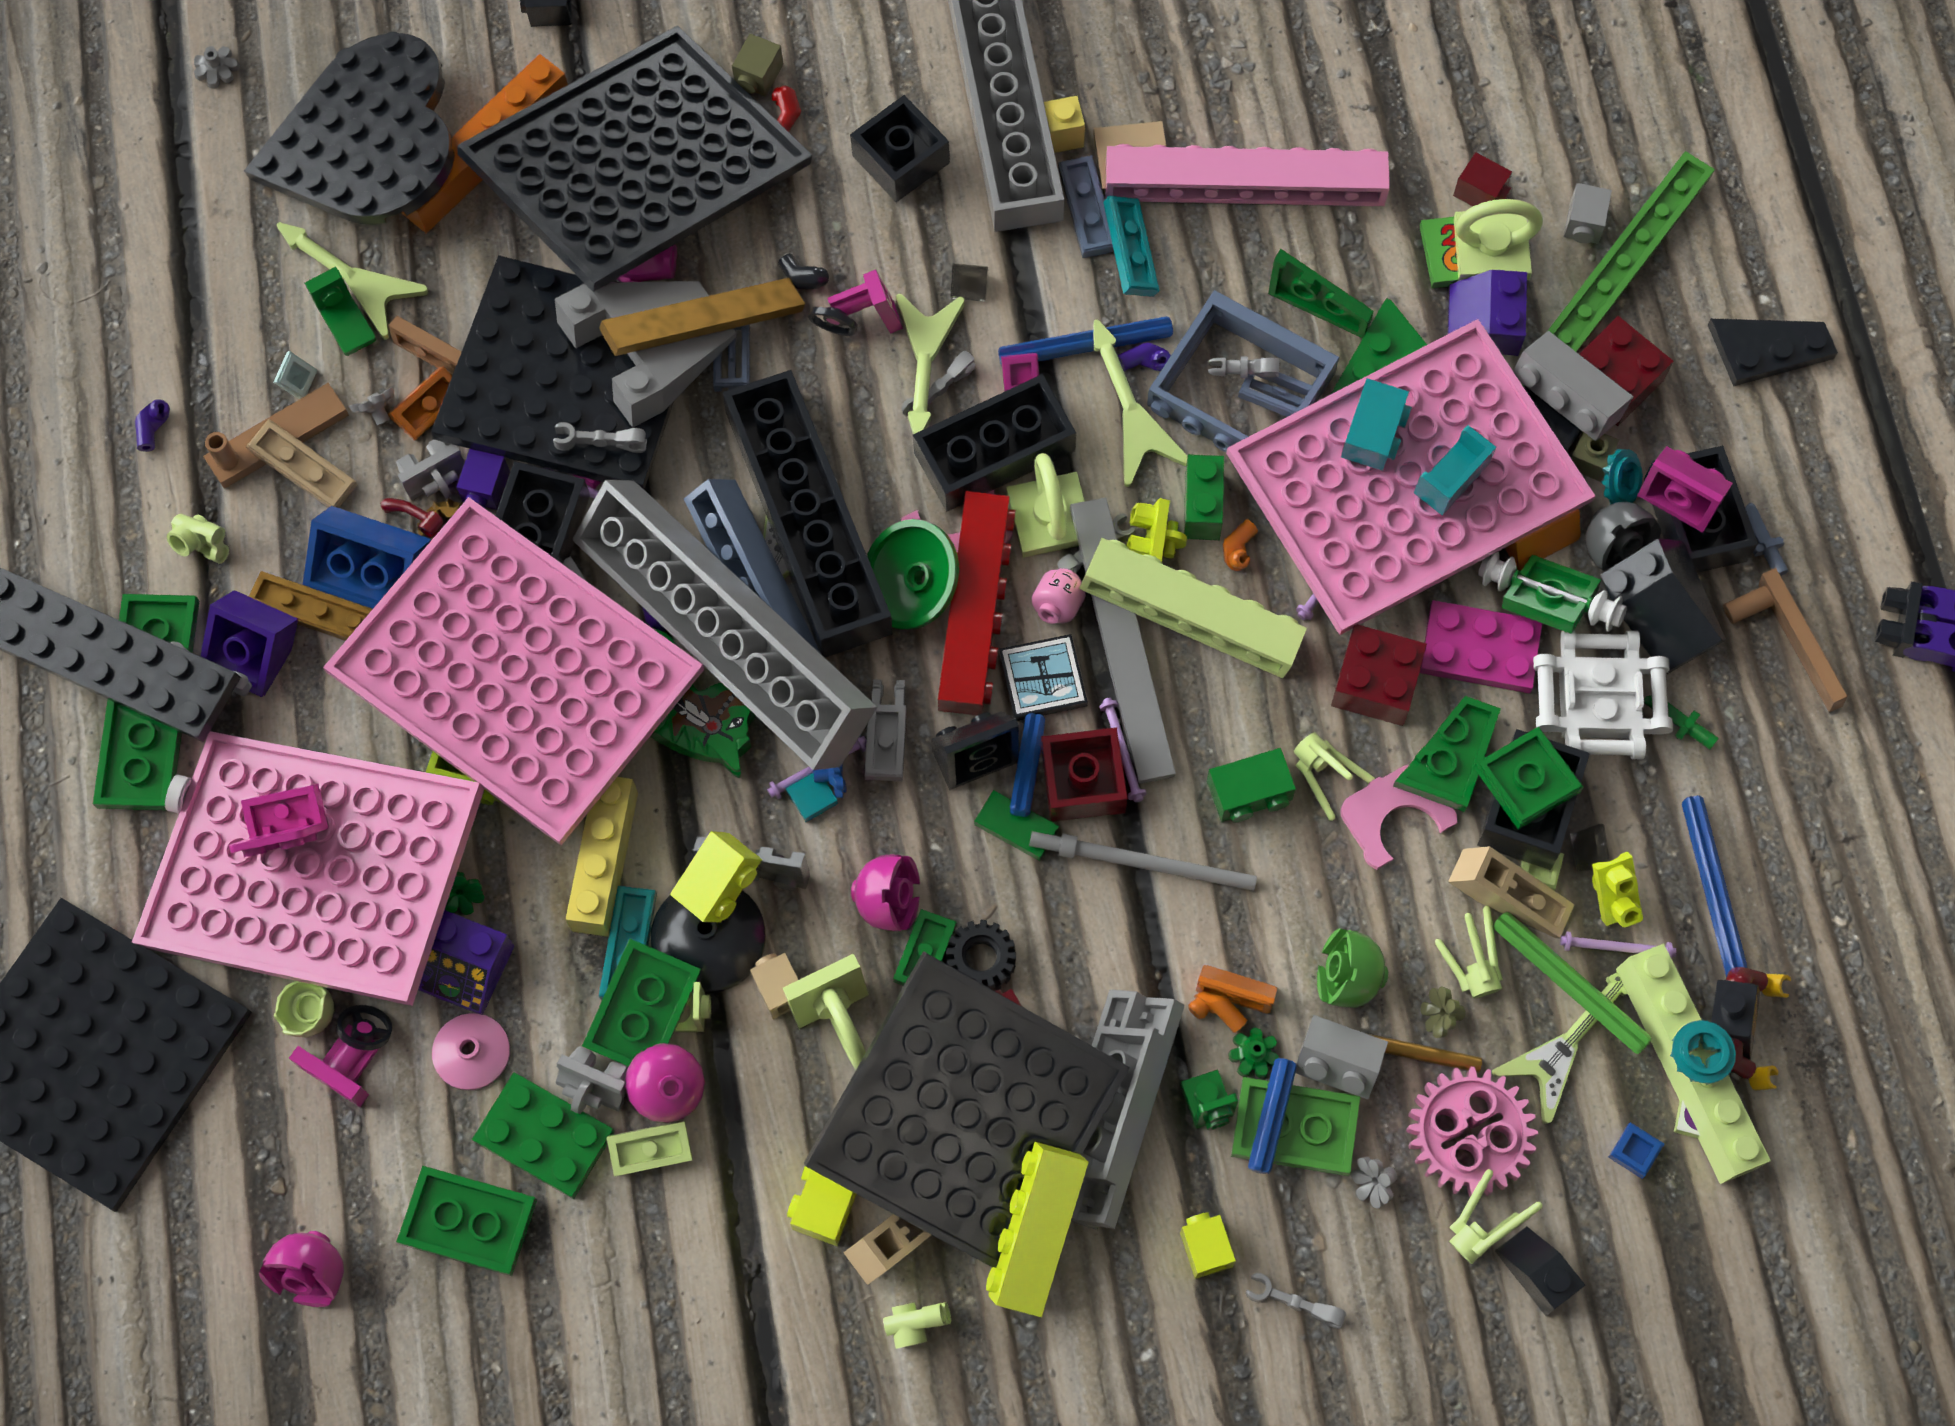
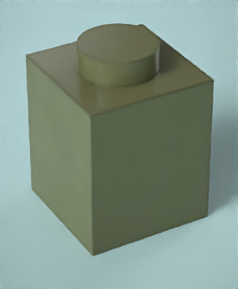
M749 34L732 64L734 80L747 93H757L766 97L783 66L781 45Z

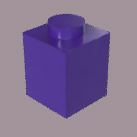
M469 449L456 487L463 502L469 497L483 508L498 510L510 474L505 457Z

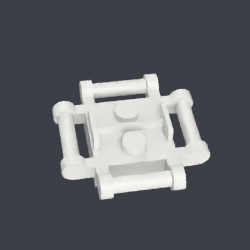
M1575 630L1570 634L1562 631L1560 640L1561 657H1556L1552 654H1540L1533 657L1534 670L1538 671L1540 714L1536 717V727L1539 726L1542 732H1562V737L1565 738V745L1588 752L1590 755H1630L1631 759L1643 760L1646 754L1644 734H1668L1673 731L1672 718L1668 717L1666 686L1669 659L1664 656L1639 658L1640 635L1638 631H1626L1625 634H1577ZM1575 648L1624 649L1625 658L1575 657ZM1553 672L1559 673L1561 717L1555 715ZM1642 674H1651L1653 718L1651 719L1643 718L1642 708L1644 706ZM1580 738H1614L1629 740H1588Z

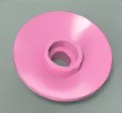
M477 1013L460 1015L447 1022L438 1032L432 1047V1060L439 1076L450 1086L461 1090H477L492 1084L504 1072L510 1057L509 1039L504 1029L494 1019ZM466 1043H474L475 1049L471 1054L465 1055L462 1053V1047Z

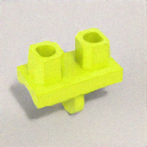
M1159 498L1154 505L1136 503L1130 514V526L1146 529L1145 538L1131 535L1126 544L1129 550L1141 555L1154 556L1162 562V556L1174 558L1175 549L1186 546L1187 536L1178 531L1179 523L1171 520L1168 521L1167 525L1170 500Z
M1629 852L1620 854L1618 858L1612 861L1592 864L1594 873L1592 884L1597 891L1603 923L1609 926L1618 922L1625 928L1641 922L1643 914L1638 893L1637 877L1633 857Z

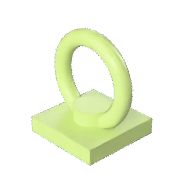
M1514 199L1487 201L1475 205L1466 211L1455 212L1454 230L1458 281L1489 270L1527 272V280H1530L1532 269L1529 240L1542 227L1543 217L1541 212L1528 202Z
M1045 453L1038 454L1035 459L1036 481L1006 487V494L1010 496V509L1016 510L1014 525L1023 558L1079 546L1070 512L1071 504L1085 501L1078 474L1073 472L1057 476L1051 458Z
M851 954L783 987V991L799 1029L819 1019H830L851 1064L856 1070L866 1054V1050L847 1009L852 1003L869 994L861 967L855 955Z

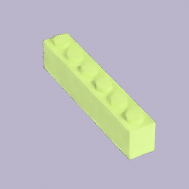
M1101 538L1079 589L1280 678H1284L1292 667L1307 629L1290 616L1277 615L1265 610L1263 605L1256 601L1240 599L1231 595L1222 586L1206 584L1197 580L1188 571L1172 569L1163 565L1154 556L1141 555L1129 550L1124 543L1117 540Z
M1664 943L1627 958L1616 968V971L1620 975L1646 1032L1651 1036V1043L1679 1101L1683 1100L1700 1134L1697 1138L1719 1183L1722 1184L1770 1162L1771 1160L1729 1075L1718 1082L1706 1085L1700 1082H1690L1687 1076L1677 1072L1675 1060L1670 1056L1673 1045L1672 1039L1684 1025L1701 1020ZM1699 1041V1047L1690 1052L1689 1055L1700 1057L1702 1063L1706 1065L1705 1060L1717 1052L1704 1050Z

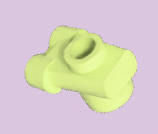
M178 514L171 522L172 530L167 534V541L176 553L181 556H188L194 550L203 553L205 558L218 564L223 563L227 559L229 547L223 543L225 537L224 528L207 521L201 515H195L192 518L184 514Z
M915 1302L892 1307L893 1316L883 1318L886 1335H893L896 1349L927 1342L925 1328L951 1324V1314L947 1302L924 1306L920 1310L916 1309Z

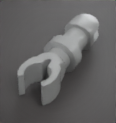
M1241 356V360L1213 358L1208 361L1209 365L1221 366V368L1208 369V373L1212 376L1238 374L1240 378H1248V375L1269 378L1279 377V358L1248 360V356Z

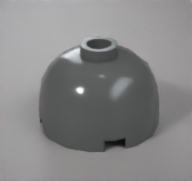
M1618 502L1601 508L1594 513L1586 531L1585 544L1589 557L1599 569L1605 572L1656 539H1660L1662 529L1655 517L1639 505L1630 502Z

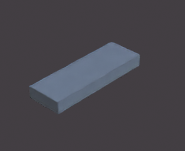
M1093 156L1058 162V170L1082 258L1114 252L1103 204L1105 200Z

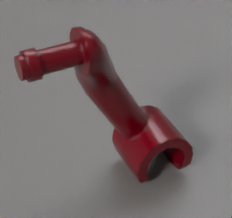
M385 498L380 503L385 513L404 512L421 520L418 529L429 538L435 537L442 528V518L434 511L426 512L408 501L396 498Z

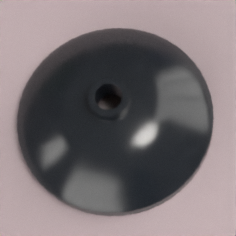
M743 890L735 901L736 907L728 918L722 920L721 923L702 922L671 895L662 903L653 920L651 947L702 969L697 982L701 983L704 993H716L738 985L751 974L750 969L756 967L755 963L763 955L766 943L765 923L757 904ZM703 924H710L713 927L712 931L706 935L700 934L699 928Z

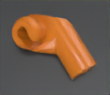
M1245 519L1223 541L1224 561L1234 571H1240L1250 563V556H1247L1245 544L1258 533V529L1248 519Z
M1202 991L1194 996L1195 1000L1191 1001L1188 1005L1189 1011L1198 1019L1205 1018L1208 1013L1218 1015L1233 1033L1240 1030L1247 1022V1019L1234 1004L1222 995Z

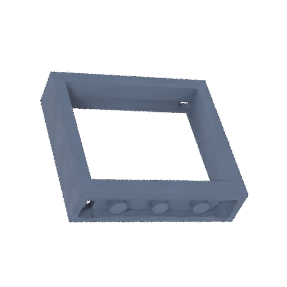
M1214 290L1149 388L1147 406L1151 407L1152 411L1158 416L1177 421L1189 433L1197 436L1202 435L1213 441L1217 448L1227 452L1228 447L1249 436L1168 393L1213 323L1316 377L1313 386L1308 394L1305 395L1303 402L1296 412L1308 407L1316 395L1317 399H1315L1314 403L1319 400L1336 373L1339 357Z

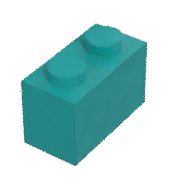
M1367 378L1341 458L1382 471L1387 458L1395 460L1401 439L1394 436L1398 426L1405 428L1412 408L1405 405L1409 391Z

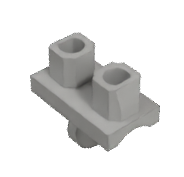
M432 440L426 446L431 455L430 457L418 462L414 454H407L397 460L396 463L400 472L397 476L411 501L424 493L428 497L439 490L445 499L452 495L448 485L459 479L457 474L462 472L465 463L457 445Z
M581 1046L577 1047L569 1057L562 1054L557 1062L559 1071L556 1085L564 1088L563 1095L573 1099L571 1111L580 1114L586 1105L598 1110L602 1104L619 1112L624 1104L625 1079L628 1067L614 1061L609 1063L605 1072L593 1068L596 1064V1055L591 1050Z

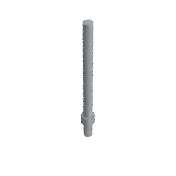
M1034 831L1031 833L1029 846L1059 852L1058 856L1073 859L1074 855L1251 891H1254L1257 876L1079 841L1077 840L1078 836L1064 833L1062 837Z

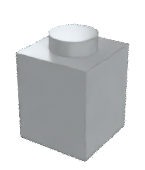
M1577 183L1570 200L1563 237L1574 239L1579 243L1591 242L1598 244L1605 228L1612 190Z

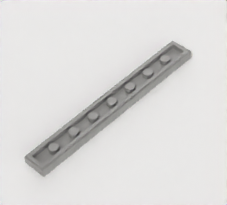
M1106 497L1070 505V512L1085 573L1101 538L1117 540ZM1091 594L1138 784L1172 778L1176 773L1136 614Z

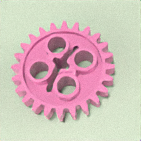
M1470 1067L1466 1077L1462 1076L1458 1068H1454L1451 1081L1443 1073L1439 1074L1437 1077L1439 1088L1428 1082L1424 1089L1429 1097L1418 1094L1414 1100L1422 1109H1411L1408 1115L1413 1120L1418 1121V1123L1411 1124L1407 1128V1133L1417 1135L1418 1137L1410 1142L1408 1145L1409 1149H1421L1422 1152L1416 1158L1415 1163L1428 1162L1430 1166L1425 1176L1429 1177L1437 1172L1440 1175L1438 1187L1441 1188L1448 1180L1453 1182V1194H1457L1462 1186H1467L1468 1194L1471 1197L1488 1169L1493 1171V1176L1484 1191L1485 1195L1488 1196L1493 1192V1182L1498 1188L1504 1190L1508 1186L1505 1175L1516 1181L1521 1176L1516 1166L1526 1169L1530 1165V1161L1523 1154H1533L1536 1150L1533 1144L1527 1142L1528 1139L1535 1138L1538 1134L1537 1130L1527 1128V1124L1531 1123L1536 1116L1535 1114H1523L1522 1111L1529 1103V1100L1516 1101L1514 1096L1517 1094L1519 1087L1515 1086L1507 1091L1503 1088L1506 1077L1502 1076L1495 1083L1491 1081L1490 1069H1487L1484 1075L1479 1078L1477 1077L1475 1067ZM1480 1097L1484 1099L1488 1105V1112L1484 1114L1475 1112L1470 1106V1098ZM1496 1114L1502 1115V1120L1484 1127L1476 1137L1472 1134L1448 1149L1441 1147L1443 1142L1460 1136L1467 1126L1472 1129ZM1438 1115L1450 1117L1454 1123V1130L1446 1132L1439 1129L1436 1125L1435 1117ZM1494 1131L1503 1133L1508 1139V1147L1502 1149L1494 1146L1490 1140V1133ZM1460 1149L1469 1151L1474 1157V1166L1465 1167L1461 1165L1456 1159V1151Z

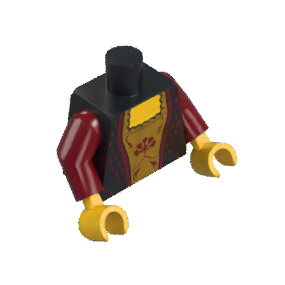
M1735 967L1728 972L1726 980H1717L1711 1022L1723 1028L1734 1043L1736 1058L1731 1072L1744 1079H1749L1753 1090L1776 1089L1777 1086L1771 1083L1770 1076L1778 1075V1069L1773 1065L1756 1067V1064L1751 1061L1760 991L1767 997L1787 998L1789 994L1783 993L1782 982L1791 981V977L1784 974H1766L1745 967Z

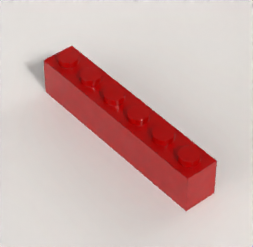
M970 491L965 493L957 552L959 578L950 604L938 693V711L978 716L983 713L984 704L991 705L993 683L987 682L988 669H996L998 648L991 647L993 634L1000 635L1003 614L996 612L997 600H1005L1007 578L1001 577L1002 565L1009 566L1011 544L1005 543L1006 531H1014L1016 510L1009 509L1010 496Z

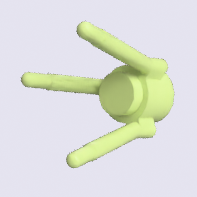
M1316 732L1305 737L1294 750V754L1300 759L1295 766L1305 776L1330 821L1335 819V814L1311 771L1313 768L1320 772L1330 765L1344 778L1352 780L1353 775L1346 769L1348 768L1368 784L1375 779L1337 751L1327 740L1324 741Z
M1484 906L1483 908L1489 960H1485L1472 914H1465L1468 933L1477 963L1466 967L1467 975L1464 974L1441 939L1435 940V945L1457 977L1462 992L1470 990L1472 998H1480L1502 990L1500 981L1503 978L1498 965L1493 920L1489 906Z
M1490 1169L1484 1173L1460 1217L1449 1227L1456 1234L1449 1242L1471 1264L1481 1257L1492 1245L1543 1207L1541 1202H1536L1520 1214L1517 1212L1513 1213L1488 1233L1475 1221L1470 1226L1466 1225L1493 1176V1171Z

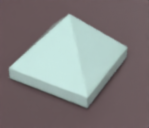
M288 351L273 383L296 398L301 399L307 395L317 369Z

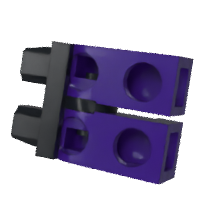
M1912 581L1907 589L1887 587L1882 595L1880 608L1883 611L1899 614L1898 622L1881 619L1877 627L1875 642L1894 647L1892 656L1901 658L1907 656L1918 661H1931L1952 666V671L1955 672V590L1922 586V583Z

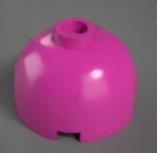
M890 854L881 855L865 864L857 879L852 883L851 897L866 923L878 929L896 932L908 930L916 918L920 897L912 898L913 884H920L916 863L910 856Z
M667 1043L656 1044L637 1054L627 1069L625 1079L626 1093L636 1111L651 1121L663 1123L684 1119L693 1112L703 1097L705 1085L702 1067L693 1054L678 1045Z
M317 1231L294 1233L283 1237L273 1244L266 1254L259 1271V1276L266 1286L281 1295L283 1289L298 1294L294 1297L293 1302L311 1307H326L330 1305L332 1299L334 1300L339 1291L344 1274V1265L339 1252L330 1243V1239L325 1234Z

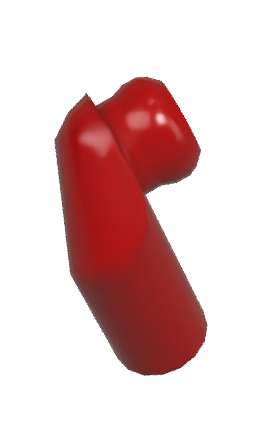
M783 85L773 90L772 101H776L775 104L781 110L777 121L790 132L801 114V108L796 92L791 87Z

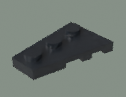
M1711 318L1708 323L1709 330L1733 387L1833 360L1838 353L1825 322Z

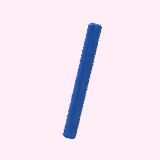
M1168 316L1106 327L1116 338V343L1113 347L1163 339L1173 335L1172 321ZM1093 330L1002 346L998 349L1000 364L1002 366L1001 356L1037 353L1038 361L1092 352L1094 351Z
M1700 795L1690 796L1682 801V808L1727 977L1728 972L1732 968H1748L1704 798Z

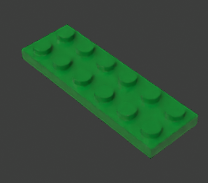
M122 594L119 621L169 643L173 641L179 642L189 652L193 653L200 601L194 595ZM107 699L93 805L97 809L167 811L165 799L173 777L177 775L182 732Z

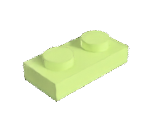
M685 1120L607 1136L614 1176L693 1160Z

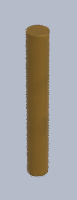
M1369 1034L1388 1041L1385 1050L1386 1054L1467 1071L1472 1066L1475 1067L1477 1073H1480L1481 1057Z

